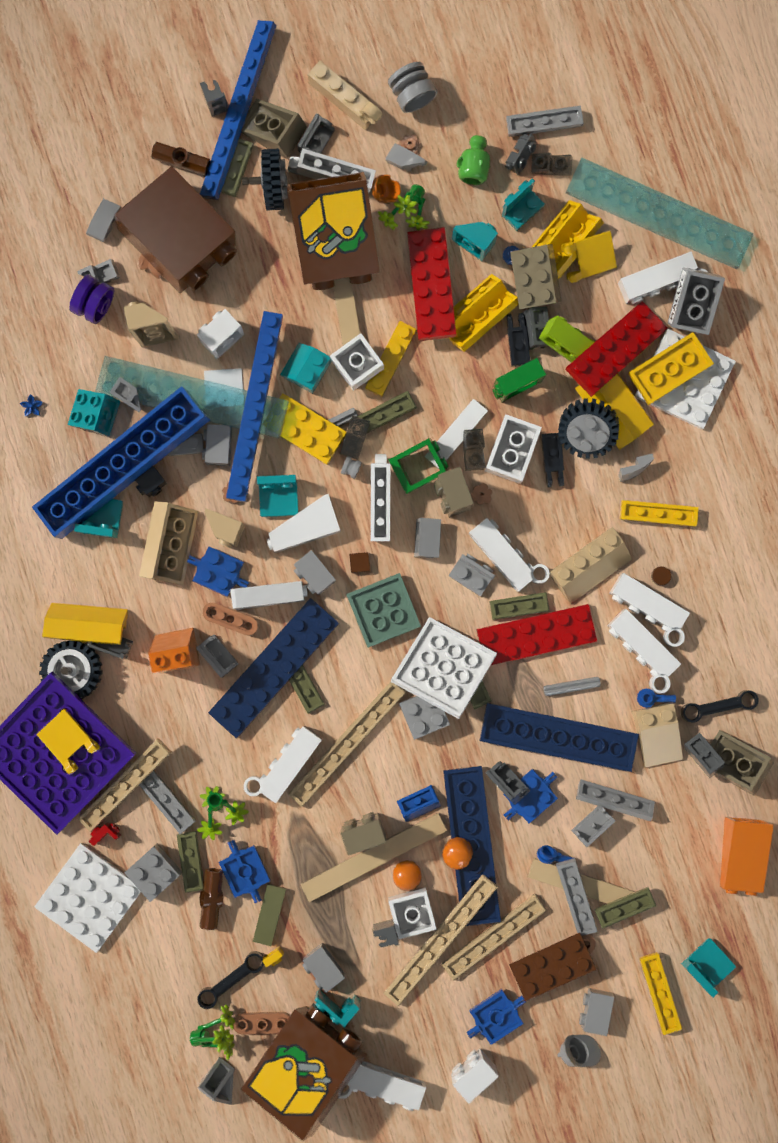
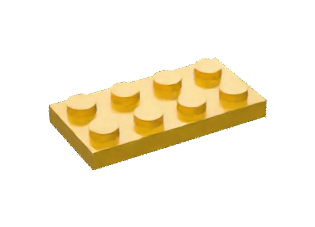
M694 332L630 371L628 375L649 406L711 367L714 363Z
M282 393L263 423L265 428L328 465L347 435L346 431Z

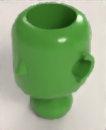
M474 135L469 141L471 148L464 150L457 160L458 176L466 184L481 185L488 178L489 168L491 167L490 155L484 151L487 146L486 138Z

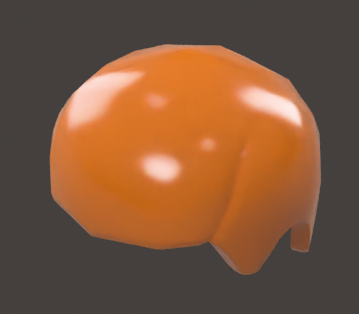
M378 175L373 180L371 193L379 203H393L398 200L397 197L401 194L400 183L392 180L391 175Z
M456 837L450 839L443 849L444 863L452 869L461 870L471 861L473 850L471 844L464 838Z
M409 860L399 862L393 870L394 884L403 891H411L417 888L422 879L420 867L415 862Z

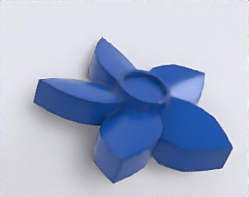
M30 394L27 399L28 402H20V405L26 408L24 412L25 417L32 412L40 416L38 407L43 404L42 401H35V398Z

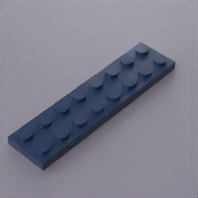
M310 598L213 706L208 714L237 739L340 623Z
M487 703L479 741L632 772L639 734Z
M482 766L443 770L451 839L456 837L464 838L471 844L473 850L469 864L461 870L455 869L459 902L482 874L496 884ZM497 889L466 926L501 922Z

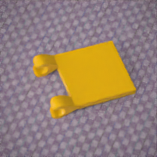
M611 231L561 245L562 252L565 254L576 251L579 271L569 272L566 275L567 280L571 283L617 268Z
M63 709L36 734L61 762L68 774L78 769L77 764L69 758L83 744L91 754L100 749V745L84 731L66 709Z

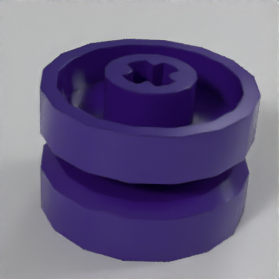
M89 274L84 276L72 295L69 306L70 312L78 316L84 315L85 320L98 324L104 318L112 303L115 292L114 287L104 282L100 284L99 279Z

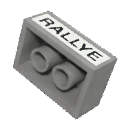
M683 267L667 323L673 328L709 335L725 278L718 274Z

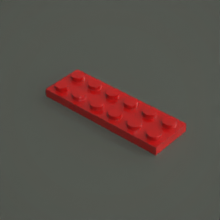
M445 227L407 232L418 340L427 341L457 337Z
M641 301L570 363L565 370L592 397L662 335L668 327Z
M589 604L476 629L479 644L497 653L491 665L597 642Z

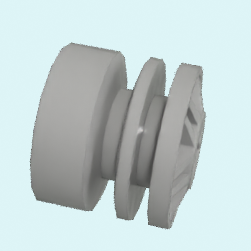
M413 62L403 66L392 74L388 80V85L392 89L393 94L398 96L397 102L404 113H410L424 107L437 95V90L432 80L427 79L428 72L425 70L422 62Z

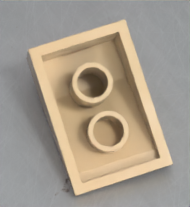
M665 703L632 711L636 731L639 734L638 740L645 768L683 759L674 703Z

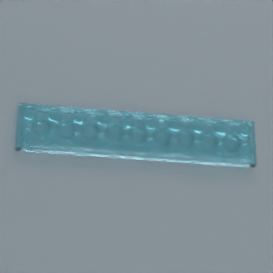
M581 158L566 191V194L735 269L739 268L754 235L747 230L584 158Z
M109 356L104 357L95 392L116 398L109 392L119 377L136 387L139 404L155 408L182 386L189 391L210 419L209 422L240 429L247 390ZM267 396L260 434L280 438L289 401Z

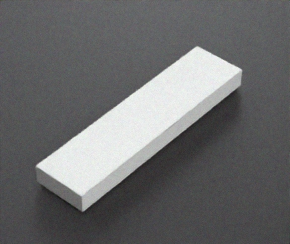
M475 399L469 403L437 441L440 447L438 453L441 458L445 457L447 460L488 412ZM429 451L425 458L439 469L433 455Z

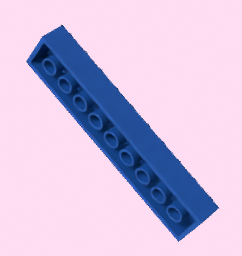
M181 386L33 505V510L53 537L63 539L74 530L75 524H82V521L87 520L132 484L135 479L210 421L209 417L189 391Z

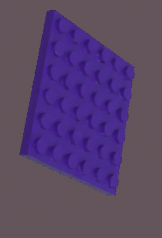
M53 671L0 725V780L56 835L136 754ZM63 709H66L84 731L100 745V749L91 754L83 744L69 758L78 766V769L71 774L65 771L61 762L36 735Z

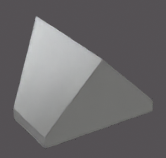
M219 1057L201 1080L198 1089L212 1101L232 1105L233 1073L235 1069Z

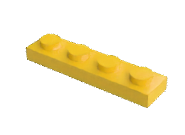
M399 321L380 358L384 364V370L372 377L365 389L383 397L416 332V328Z
M622 500L620 520L696 527L699 507Z
M655 952L639 957L662 1034L666 1035L682 1030L659 953Z

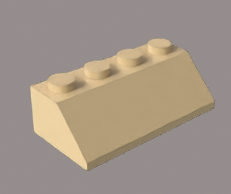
M131 302L128 306L123 307L128 330L141 347L179 339L168 319L146 304Z
M154 502L139 577L178 585L184 584L187 560L189 559L198 516L197 510L167 502Z
M612 527L551 570L550 577L571 604L631 561L632 558L624 541Z

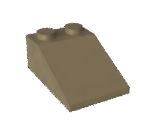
M256 98L248 110L241 133L267 149L279 148L280 155L288 158L307 129V126L298 113Z
M719 730L711 746L724 760L725 764L721 770L719 769L715 773L755 796L774 762L767 755Z

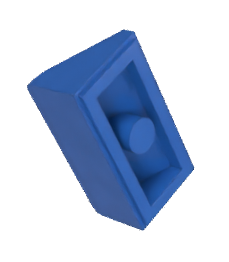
M432 785L397 801L406 822L441 807Z

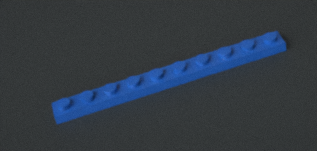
M258 20L200 191V195L203 198L219 199L277 26L273 21Z
M263 312L226 495L227 499L246 502L283 314Z

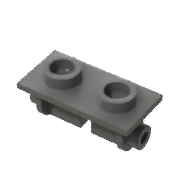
M532 133L529 136L523 134V136L519 137L514 147L519 152L512 151L505 162V167L509 170L514 168L517 175L526 167L527 160L536 149L537 142Z

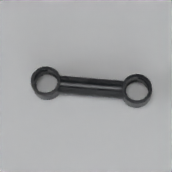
M744 690L737 697L702 705L687 703L681 709V716L685 721L694 723L699 721L702 716L736 708L752 710L758 705L759 698L755 692ZM746 693H750L754 698V702L750 707H745L742 704V696ZM688 706H695L698 710V715L693 720L686 717L685 711Z
M258 951L250 952L241 966L215 986L203 988L197 998L199 1006L203 1009L213 1008L218 997L249 973L260 972L264 963L262 962L259 968L253 969L248 964V958L258 956L262 961L264 956ZM208 991L214 995V1002L212 1004L202 1002L201 995L203 992Z

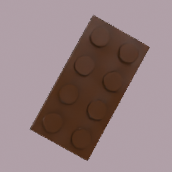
M577 933L509 964L525 1002L597 970L581 933Z

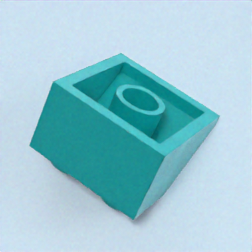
M484 222L457 225L453 229L452 241L480 261H483L495 245L498 232H496V228L493 225L485 224Z
M298 343L280 376L313 394L332 361L330 356L318 349Z

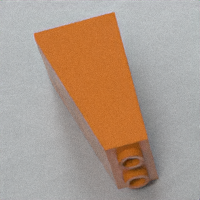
M194 628L155 635L148 653L152 673H164L200 666Z
M725 817L720 887L726 890V893L738 894V891H745L746 895L757 896V893H764L773 824L764 820Z

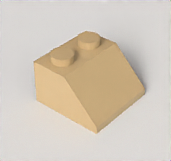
M205 508V515L214 536L219 539L218 543L228 548H232V545L237 547L245 525L240 521Z

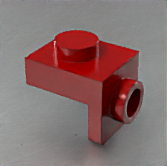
M107 822L101 828L97 826L91 832L92 838L88 842L95 846L108 833L115 840L119 839L122 835L119 833L120 829L114 823L110 824Z

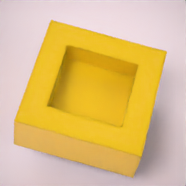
M279 946L264 956L262 962L266 968L269 965L274 967L280 963L284 951Z

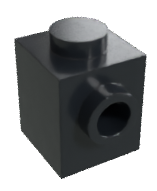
M154 466L135 479L138 484L135 486L142 496L146 494L148 497L157 496L162 492L161 488L167 484Z

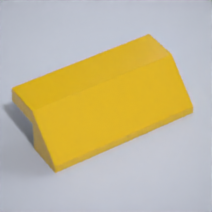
M569 200L532 247L553 244L559 280L577 257L576 251L570 254L562 252L561 245L594 236L604 222L600 217L588 214L582 204Z
M493 274L489 275L454 306L457 337L448 339L465 352L519 305L518 297L507 291L501 279Z
M619 374L613 377L592 397L580 385L575 388L583 400L588 398V402L592 403L593 398L596 399L597 404L600 401H604V407L609 404L611 411L615 410L616 417L619 418V435L616 441V446L619 450L654 425V422Z
M51 603L44 619L42 637L121 645L123 629H126L128 609Z

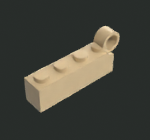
M321 61L308 73L309 84L364 130H367L371 124H376L382 117V112L377 106L367 100Z

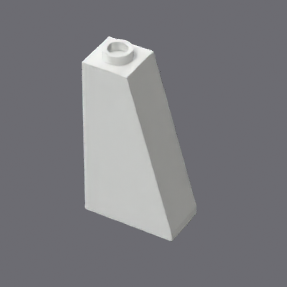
M329 494L322 496L268 533L270 537L267 539L269 549H273L275 553L341 532Z
M302 581L230 589L232 606L235 610L305 601L304 597L308 596L307 587L303 585Z

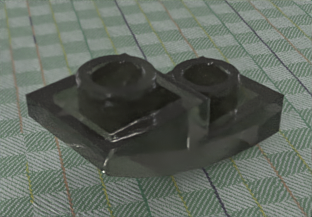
M532 154L531 172L540 175L569 176L572 173V155Z
M352 415L340 452L341 455L349 456L356 460L359 459L369 428V420Z
M483 429L463 431L465 471L484 470L486 468L483 453L485 448Z

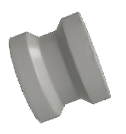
M347 456L341 474H348L351 478L355 479L362 462L359 460L354 461L351 457Z

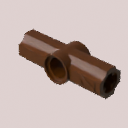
M156 142L152 148V159L173 165L179 170L186 169L206 176L211 161L209 158L188 152L183 147L175 148L160 142ZM179 156H185L183 161H177Z
M205 869L204 887L199 897L201 929L214 930L218 927L219 908L223 905V892L221 890L222 869Z

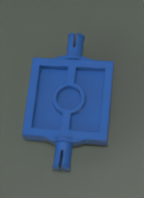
M208 547L201 559L190 555L187 563L197 566L193 582L225 597L229 596L230 589L235 585L243 588L249 585V581L239 578L244 562L212 547Z
M531 769L520 779L530 792L515 805L509 800L512 808L503 815L509 821L514 815L519 814L530 824L558 799L549 786L558 777L552 772L543 779Z
M234 839L227 843L232 854L219 861L220 867L235 898L242 894L250 893L254 903H258L262 899L257 889L261 885L270 882L271 879L255 845L239 850Z
M500 989L471 1008L469 1012L473 1016L476 1026L466 1031L469 1038L472 1039L481 1033L492 1045L523 1025L524 1023L517 1011L518 1007L527 1003L521 995L512 1002V1000L507 998L504 991Z

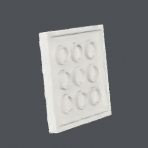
M667 328L654 356L685 336ZM703 346L714 364L650 404L701 430L704 429L736 362L706 346ZM637 389L634 396L637 399L646 403V401L640 394L639 390Z
M429 617L393 675L391 682L460 719L497 653Z
M80 843L34 907L97 953L141 891L126 874L84 843Z

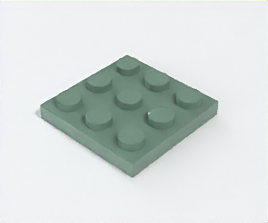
M400 573L346 594L367 648L421 627Z

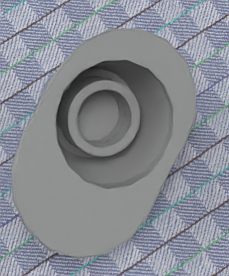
M569 1035L561 1045L557 1056L561 1057L564 1063L570 1067H592L599 1062L601 1053L597 1042L588 1035Z

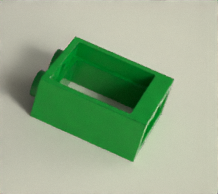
M538 358L497 378L493 385V394L497 400L500 399L501 402H504L541 383L546 373Z
M428 438L389 459L406 494L437 479L438 474L448 471L449 465L445 457H440L438 453L440 447L436 440L432 441L431 438ZM428 446L440 471L412 485L400 460Z

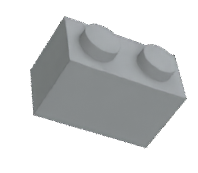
M207 424V430L204 429L203 433L206 448L202 450V460H205L207 465L230 466L232 427L228 425Z
M312 550L293 564L296 567L294 572L300 579L305 578L308 582L306 587L312 594L316 592L320 595L336 582L335 578Z
M323 943L304 956V964L302 965L308 974L312 973L316 978L314 982L320 990L324 989L327 993L345 979L346 974Z
M588 988V993H585L583 997L584 1013H581L579 1018V1025H581L584 1032L607 1036L614 996L611 992Z

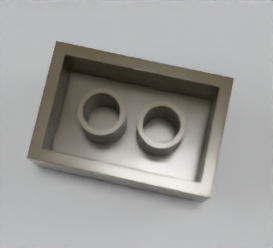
M553 244L510 252L519 309L562 302Z
M461 467L438 474L434 488L437 496L441 495L443 513L448 514V517H452L470 510L474 503Z
M370 812L364 814L362 819L358 821L355 818L345 821L344 826L341 828L340 834L348 856L386 843V834L378 813Z

